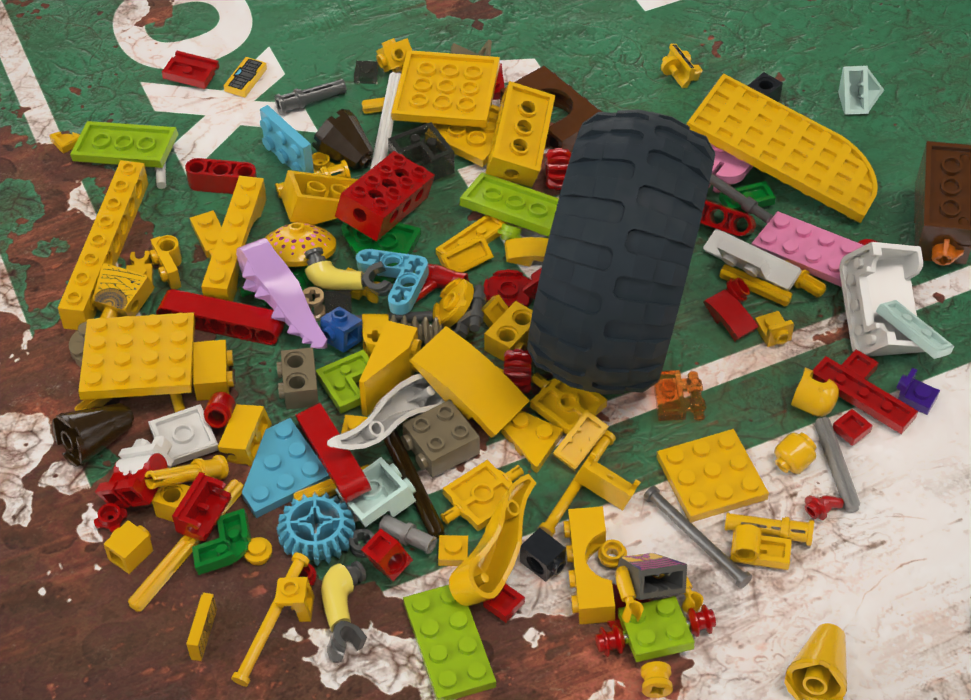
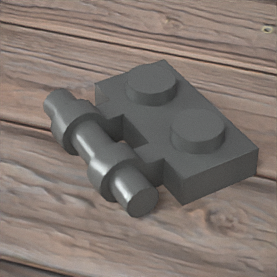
M475 285L473 299L464 316L457 323L448 327L463 339L468 335L469 329L473 332L479 331L480 324L483 323L484 313L482 312V306L485 305L486 294L484 293L485 288L482 285Z

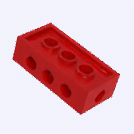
M393 151L341 193L335 217L378 241L428 198L435 174L407 159L404 155Z

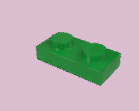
M766 181L735 188L747 198L750 196L756 200L761 208L775 205L776 197ZM720 192L719 200L722 205L745 212L741 209V205Z

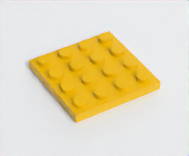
M407 50L391 112L392 120L487 128L500 66V57Z
M194 312L87 319L78 391L80 400L192 393L193 342L195 335Z

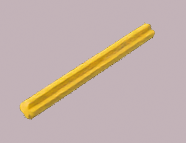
M236 479L231 480L223 489L231 493L232 498L221 515H224L242 494L244 485ZM184 535L128 599L129 606L135 611L141 612L193 552L192 547L199 545L201 541Z

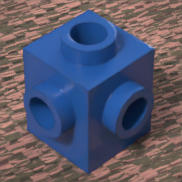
M340 306L321 317L320 329L326 336L327 343L344 353L362 341V320Z

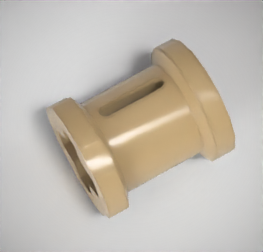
M308 287L303 290L311 312L312 307H314L313 316L315 320L319 321L326 314L325 306L322 304L324 292L318 287Z

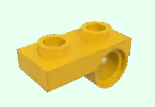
M171 235L150 239L153 249L149 251L150 258L154 265H159L158 272L162 282L167 281L171 289L180 288L181 282L177 267L181 264L182 257L178 239Z
M742 524L736 527L735 531H733L730 559L733 562L784 570L789 569L792 539L761 535L760 528L752 524Z

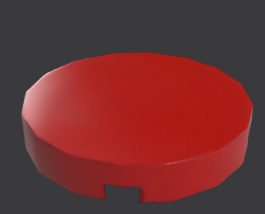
M506 269L493 273L492 277L484 281L485 303L493 296L500 295L508 308L515 301L528 307L532 303L533 298L523 293L522 288L532 282L529 277L527 279L518 270Z

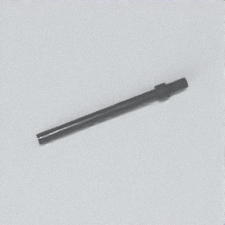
M713 173L711 174L709 184L741 205V209L749 215L754 214L766 224L770 222L773 215L758 206L756 200L750 196L747 198Z

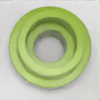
M503 223L501 229L497 231V233L502 234L501 239L505 241L522 238L520 235L522 229Z

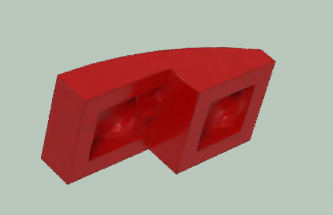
M723 290L703 301L717 324L722 322L734 341L754 332L759 327L743 305L727 290Z

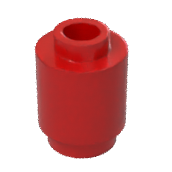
M216 392L210 397L204 410V418L208 425L214 428H221L228 424L236 406L234 398L226 392Z

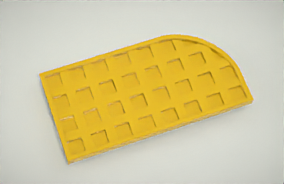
M724 73L686 124L690 126L689 130L707 136L709 142L715 147L728 152L737 159L758 168V170L775 177L782 183L790 185L803 194L822 202L827 207L833 208L859 223L862 222L877 195L878 184L871 164L863 153L848 139Z

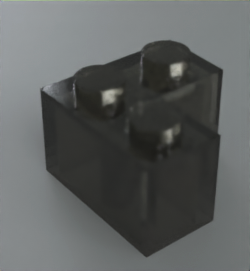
M432 122L388 138L389 154L395 151L417 165L423 166L426 170L435 174L433 181L455 173L454 151Z

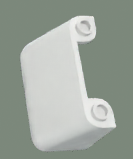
M870 242L842 258L839 271L853 352L857 349L869 357L925 352L876 312L879 304L897 300L917 316L911 278L918 275L923 267L921 247Z

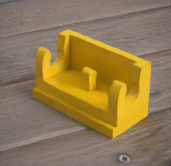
M236 404L232 417L218 445L220 452L234 454L228 455V462L252 466L265 430L272 425L264 406Z
M592 451L575 481L623 511L641 482L636 479L631 484L596 462L594 459L597 454Z

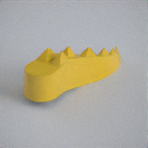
M530 474L521 476L510 486L496 506L485 528L486 530L474 551L451 573L449 588L452 596L459 604L471 606L495 598L505 585L522 545L523 515L526 502L537 484Z

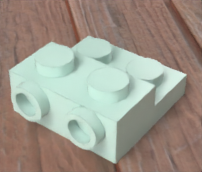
M380 457L362 470L372 490L346 503V505L366 527L387 511L394 517L416 501L413 496L416 490L408 478L401 479L402 474L393 463L388 465ZM336 488L335 491L337 492L338 496L341 498L343 502H345L342 496L340 495L338 489Z

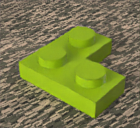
M364 349L316 370L317 379L340 414L361 405L360 389L356 383L359 382L369 360V356Z

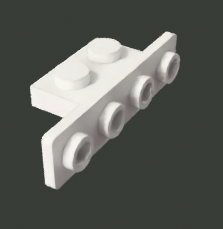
M719 229L714 230L703 247L705 252L722 259L726 264L732 267L736 266L750 276H757L786 291L792 288L801 274L799 267Z

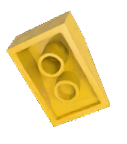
M288 170L281 198L290 222L315 225L336 219L335 213L341 193L358 179Z
M386 321L359 380L362 415H370L382 397L399 383L413 376L415 372H418L409 362L421 349V340L418 339L417 327Z

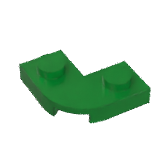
M244 508L220 516L217 521L220 538L192 547L194 565L198 575L231 565L247 552L248 545L251 542L248 516Z

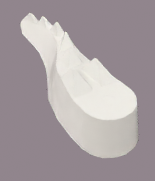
M420 373L413 375L399 383L382 397L376 404L372 414L364 422L350 431L332 437L327 441V445L348 450L367 448L381 442L407 418L418 416L445 401Z

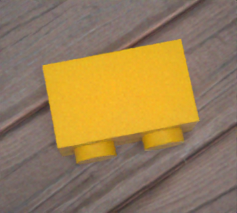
M226 339L193 342V385L197 401L209 400L216 392H226L229 394V387H234L233 371H229V366H234L233 351L227 349Z

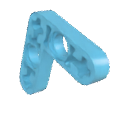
M364 249L358 252L356 263L359 271L365 273L369 266L382 261L386 271L379 273L378 276L397 278L388 295L390 312L396 315L410 312L429 275L427 259L418 255L375 249ZM390 263H398L396 266H386ZM407 283H414V284H415V285L410 286V287H404V286H403L404 284H407Z

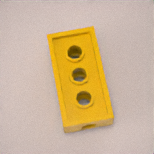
M509 81L501 100L485 174L532 188L541 169L555 95Z

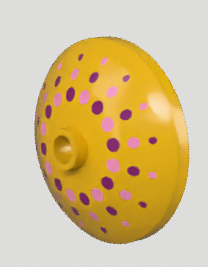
M296 222L272 231L265 237L288 267L307 266L309 259L305 258L304 253L310 249L321 247L323 249L321 256H325L327 259L334 254L337 247L336 239L330 232L307 223Z

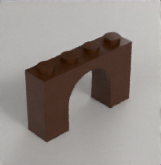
M545 66L514 82L555 95L553 106L561 108L569 114L549 126L546 146L549 149H568L572 153L582 123L596 113L602 112ZM507 86L500 90V104Z

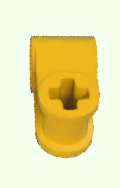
M362 314L363 349L369 358L386 321H389V314Z

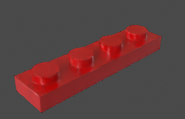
M827 356L813 369L812 379L821 383H825L829 379L834 381L838 386L840 398L901 435L917 417L918 411Z

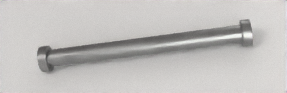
M656 486L650 487L645 492L644 499L647 502H653L736 580V585L740 589L744 588L751 581L752 575L748 571H742L660 494V490Z

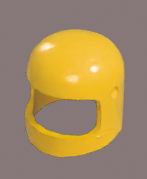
M805 367L791 405L811 415L824 417L834 409L838 401V386L830 379L825 383L812 379L814 371Z

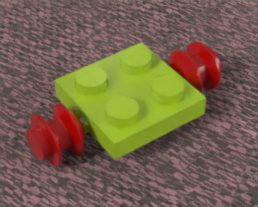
M676 596L641 603L644 610L639 622H637L633 614H631L629 623L624 622L622 614L625 607L618 608V617L624 631L616 624H613L612 631L609 632L600 627L599 634L595 635L598 651L604 652L606 657H609L610 650L613 649L622 654L625 644L629 643L635 662L694 650L695 641L692 634L695 637H699L700 630L703 629L708 634H712V627H716V618L713 610L708 609L705 604L701 606V611L695 612L690 607L686 617H684Z

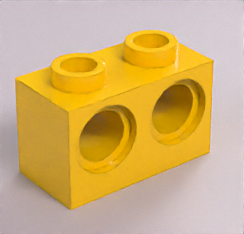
M515 301L484 333V351L504 361V354L507 350H526L533 310Z

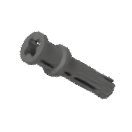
M339 79L305 90L297 88L288 94H276L274 99L279 114L283 115L288 110L295 108L300 110L306 107V104L347 93V88L344 80Z

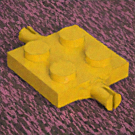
M538 372L531 378V382L540 387L541 391L530 400V408L551 424L562 428L563 433L566 435L586 410L596 416L607 407V399L599 393L572 388L556 378L548 381Z
M487 459L443 487V495L453 507L440 515L441 519L445 524H449L461 516L477 532L487 526L496 506L513 484L512 482L524 475L523 469L516 465L504 473L496 469Z

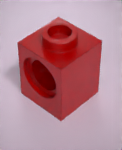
M380 529L361 549L374 567L392 581L413 561L399 541L383 529Z

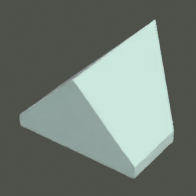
M868 66L843 67L838 93L844 115L869 114V111L883 93V87L868 69Z

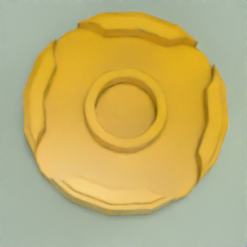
M460 278L448 283L440 293L442 298L440 303L436 302L434 304L433 319L438 317L439 324H443V327H451L457 323L471 304L474 294L473 284Z

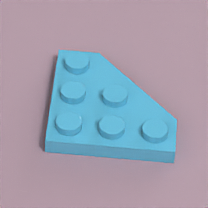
M291 418L265 430L243 487V500L255 518L292 501L295 492L330 479L323 464Z

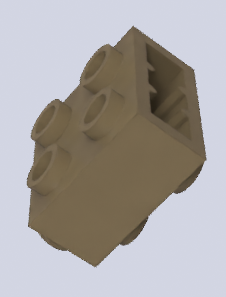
M451 400L402 423L403 436H401L404 447L408 451L412 450L419 467L422 470L426 469L432 478L480 454L479 435Z

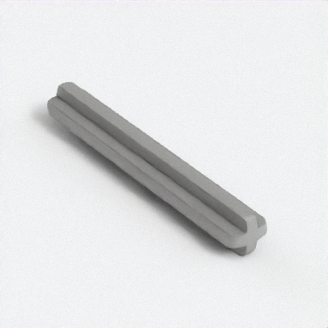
M828 417L817 418L815 428L839 496L844 501V510L846 512H856L859 510L861 503L831 421Z

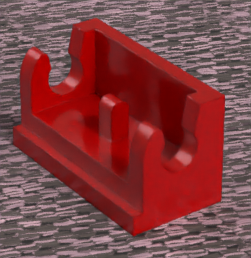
M199 472L172 515L177 533L203 542L206 541L232 498L231 493L221 490L226 486L223 481Z

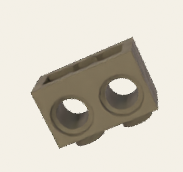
M313 347L281 351L282 362H276L278 378H283V383H278L279 398L285 399L286 410L311 407L319 403Z

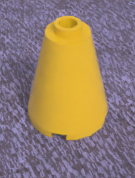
M830 623L819 625L787 668L784 683L788 692L796 700H843L847 692L846 636L840 627Z

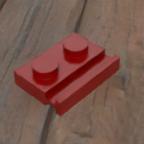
M176 50L175 56L171 57L162 70L163 79L205 89L214 77L215 70L219 69V61Z

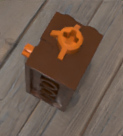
M926 142L915 182L914 207L915 246L921 247L923 261H933L938 265L967 263L971 251V145Z

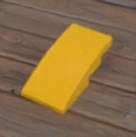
M447 326L409 360L445 402L450 399L468 420L473 417L490 438L494 437L530 401L487 357Z

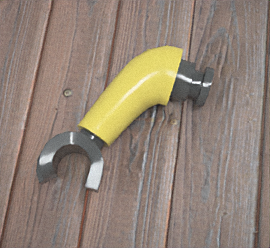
M321 247L310 249L304 253L305 258L309 259L305 274L308 280L322 289L347 291L364 290L365 287H368L372 293L383 297L389 295L393 284L386 280L378 284L374 283L376 275L386 271L382 261L372 264L363 273V271L343 270L334 267L331 261H326L325 256H321L323 254Z
M354 561L351 565L346 566L341 563L333 565L322 580V602L330 630L333 632L327 646V653L333 662H342L347 646L345 641L351 642L358 651L363 648L367 639L364 632L357 625L351 623L348 609V595L353 592L354 585L366 580L365 569L358 561Z

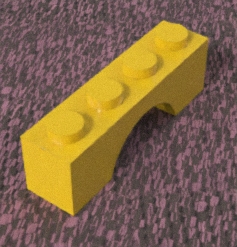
M603 506L568 509L569 521H563L565 538H570L571 545H566L567 563L573 562L574 569L568 570L570 588H576V595H571L572 613H578L579 625L615 620V601L612 580L596 575L587 564L589 558L606 541Z

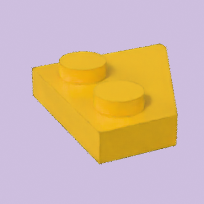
M520 410L501 429V433L509 442L514 444L515 450L520 456H525L531 464V469L538 473L562 438L563 429Z

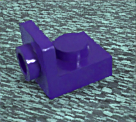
M912 368L908 376L903 374L896 388L900 391L898 399L917 411L928 415L939 397L940 390L916 380L918 370Z

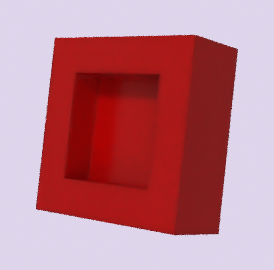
M856 349L841 365L868 380L877 370L879 362Z
M851 409L836 420L832 427L834 432L853 446L871 432L873 425L855 410Z
M505 583L495 598L483 601V607L507 623L525 604V597Z

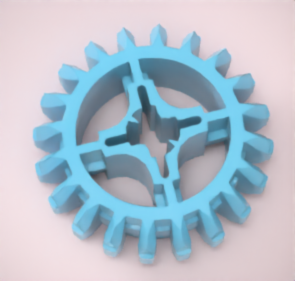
M316 492L309 498L303 494L301 501L293 499L291 502L292 506H285L284 514L279 515L277 534L279 535V544L281 547H284V552L287 555L292 554V556L296 552L307 556L310 561H314L317 566L320 560H325L330 564L332 556L340 559L341 551H348L349 538L354 536L355 522H353V513L351 510H348L345 502L340 503L337 496L330 499L327 492L322 497H318ZM318 523L317 533L315 534L314 530H316V524Z

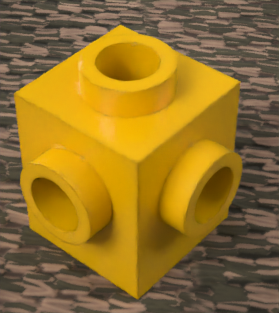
M395 38L383 42V48L376 50L378 65L383 68L384 72L389 70L395 73L402 71L407 50H412L408 38L398 42L395 41Z

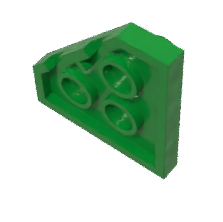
M345 222L341 227L342 235L355 258L357 253L364 249L412 254L421 237V228L403 223L396 224L378 241ZM390 263L386 266H396L398 263ZM376 275L374 282L386 280L394 285L397 278Z

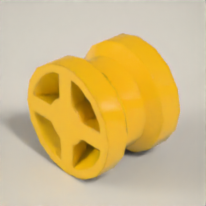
M653 661L641 667V677L644 679L642 693L645 696L662 698L672 693L673 685L669 680L671 676V666L669 664Z

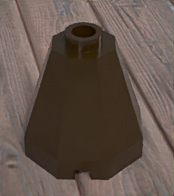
M341 109L336 112L340 115L336 119L333 116L329 117L315 133L314 139L317 142H313L312 147L340 163L341 160H345L347 165L353 169H364L372 162L373 149L357 117L350 110Z

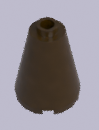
M122 403L61 413L56 416L57 418L53 419L52 428L57 445L63 443L66 452L62 453L71 465L78 467L84 465L132 428L134 415L128 406L125 407Z

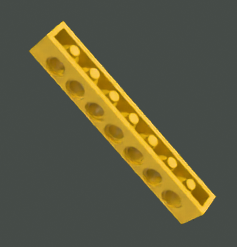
M122 160L119 162L58 306L64 329L78 330V326L81 323L87 322V319H94L98 308L93 303V294L103 263L116 266L149 185L144 163Z

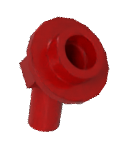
M809 495L805 498V510L812 518L824 520L832 508L841 509L844 501L842 498L829 495L821 497Z

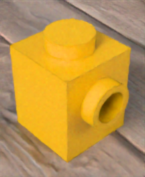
M130 521L125 522L120 528L115 529L110 538L104 543L108 560L130 574L153 552L150 540L151 534L141 525L136 526Z

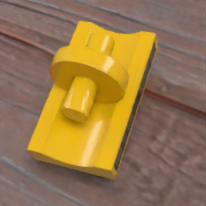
M670 44L669 54L662 59L661 71L665 75H672L682 88H688L691 81L699 80L702 69L699 65H693L690 62L691 55L688 51H682L677 44Z

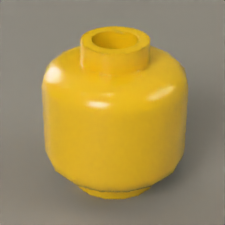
M790 433L775 447L774 453L777 458L775 463L785 473L790 471L794 474H800L816 459L815 450L817 447L805 433Z

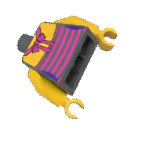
M656 553L620 558L615 578L621 600L626 602L622 614L624 622L629 623L631 614L636 617L637 622L641 618L644 608L639 601L634 600L635 598L643 600L684 594L686 598L681 605L683 611L687 613L690 607L696 612L699 611L704 599L700 593L691 590L693 586L687 577L686 563Z

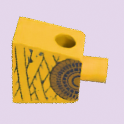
M103 263L93 294V303L102 312L100 318L136 316L155 287L147 275Z

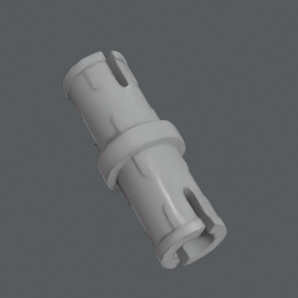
M389 514L384 515L380 521L379 530L383 529L389 535L399 539V542L405 546L410 544L427 554L432 553L436 547L437 537L417 529L416 525L411 522L406 524L391 517Z

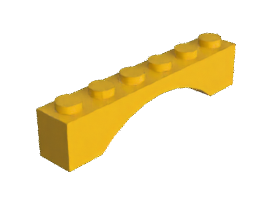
M239 176L201 286L204 296L234 301L240 271L236 251L238 247L246 244L254 222L262 215L267 200L264 178Z

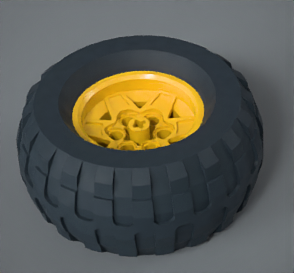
M639 109L618 110L617 113L598 112L583 122L578 132L549 235L527 344L528 352L536 367L552 373L554 378L572 388L600 394H624V391L643 393L659 382L677 318L715 160V152L707 136L689 130L690 126L672 116Z

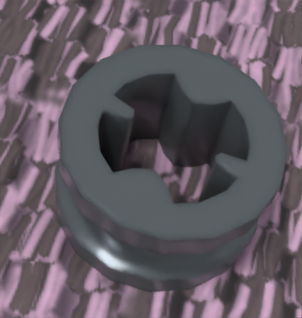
M368 529L355 530L353 538H349L351 553L357 558H367L361 551L363 547L360 546V543L358 544V541L364 540L367 543L374 534Z

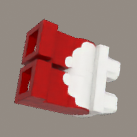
M161 435L155 436L152 444L148 440L137 439L132 447L121 449L118 455L121 459L115 463L112 477L109 482L100 483L95 493L107 504L113 503L118 505L119 508L150 505L159 487L149 489L146 486L145 480L153 478L145 477V474L150 470H160L172 466L174 460L168 455L172 444Z

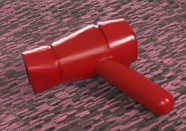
M428 264L429 275L415 303L435 288L444 289L454 279L460 278L469 282L468 274L457 272L441 265Z

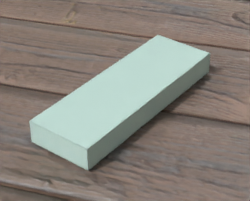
M893 300L879 304L876 312L931 357L936 359L951 354L954 346L900 302Z

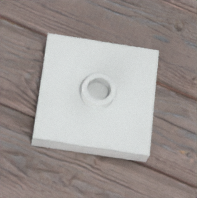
M201 404L148 422L154 438L155 436L162 435L172 444L168 454L174 460L172 466L219 450L213 431L204 418V410Z

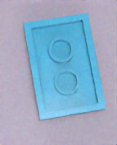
M266 105L260 108V126L263 130L262 142L265 148L277 155L279 161L282 164L285 163L292 171L314 173L311 143L270 106Z

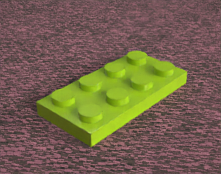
M87 121L70 156L75 162L119 165L120 160L144 163L145 167L163 168L176 141L178 132L176 127Z
M481 172L460 197L459 206L549 237L559 198Z
M449 585L403 597V604L436 700H455L496 688V679L469 606L461 605L454 599Z

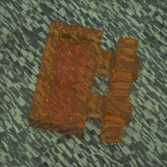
M680 370L662 371L659 382L653 385L658 421L686 420V411H691L694 414L695 420H703L705 418L706 403L701 395L703 384L702 380L699 379L698 373L695 371L689 372L688 378L681 379ZM687 391L690 393L691 398H684L683 392Z

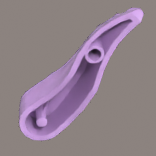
M262 238L238 247L236 251L237 260L242 276L246 279L243 289L255 292L256 298L265 300L274 309L271 316L272 319L284 321L289 326L288 334L300 336L303 344H311L313 348H327V338L309 308L299 281L275 252L270 242L266 238Z

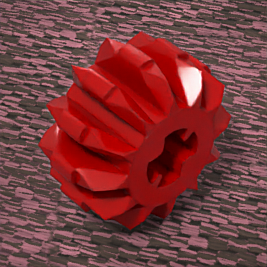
M549 149L545 155V179L549 189H562L571 157V152L568 149Z
M507 350L504 354V374L523 394H528L531 390L532 357L528 350Z

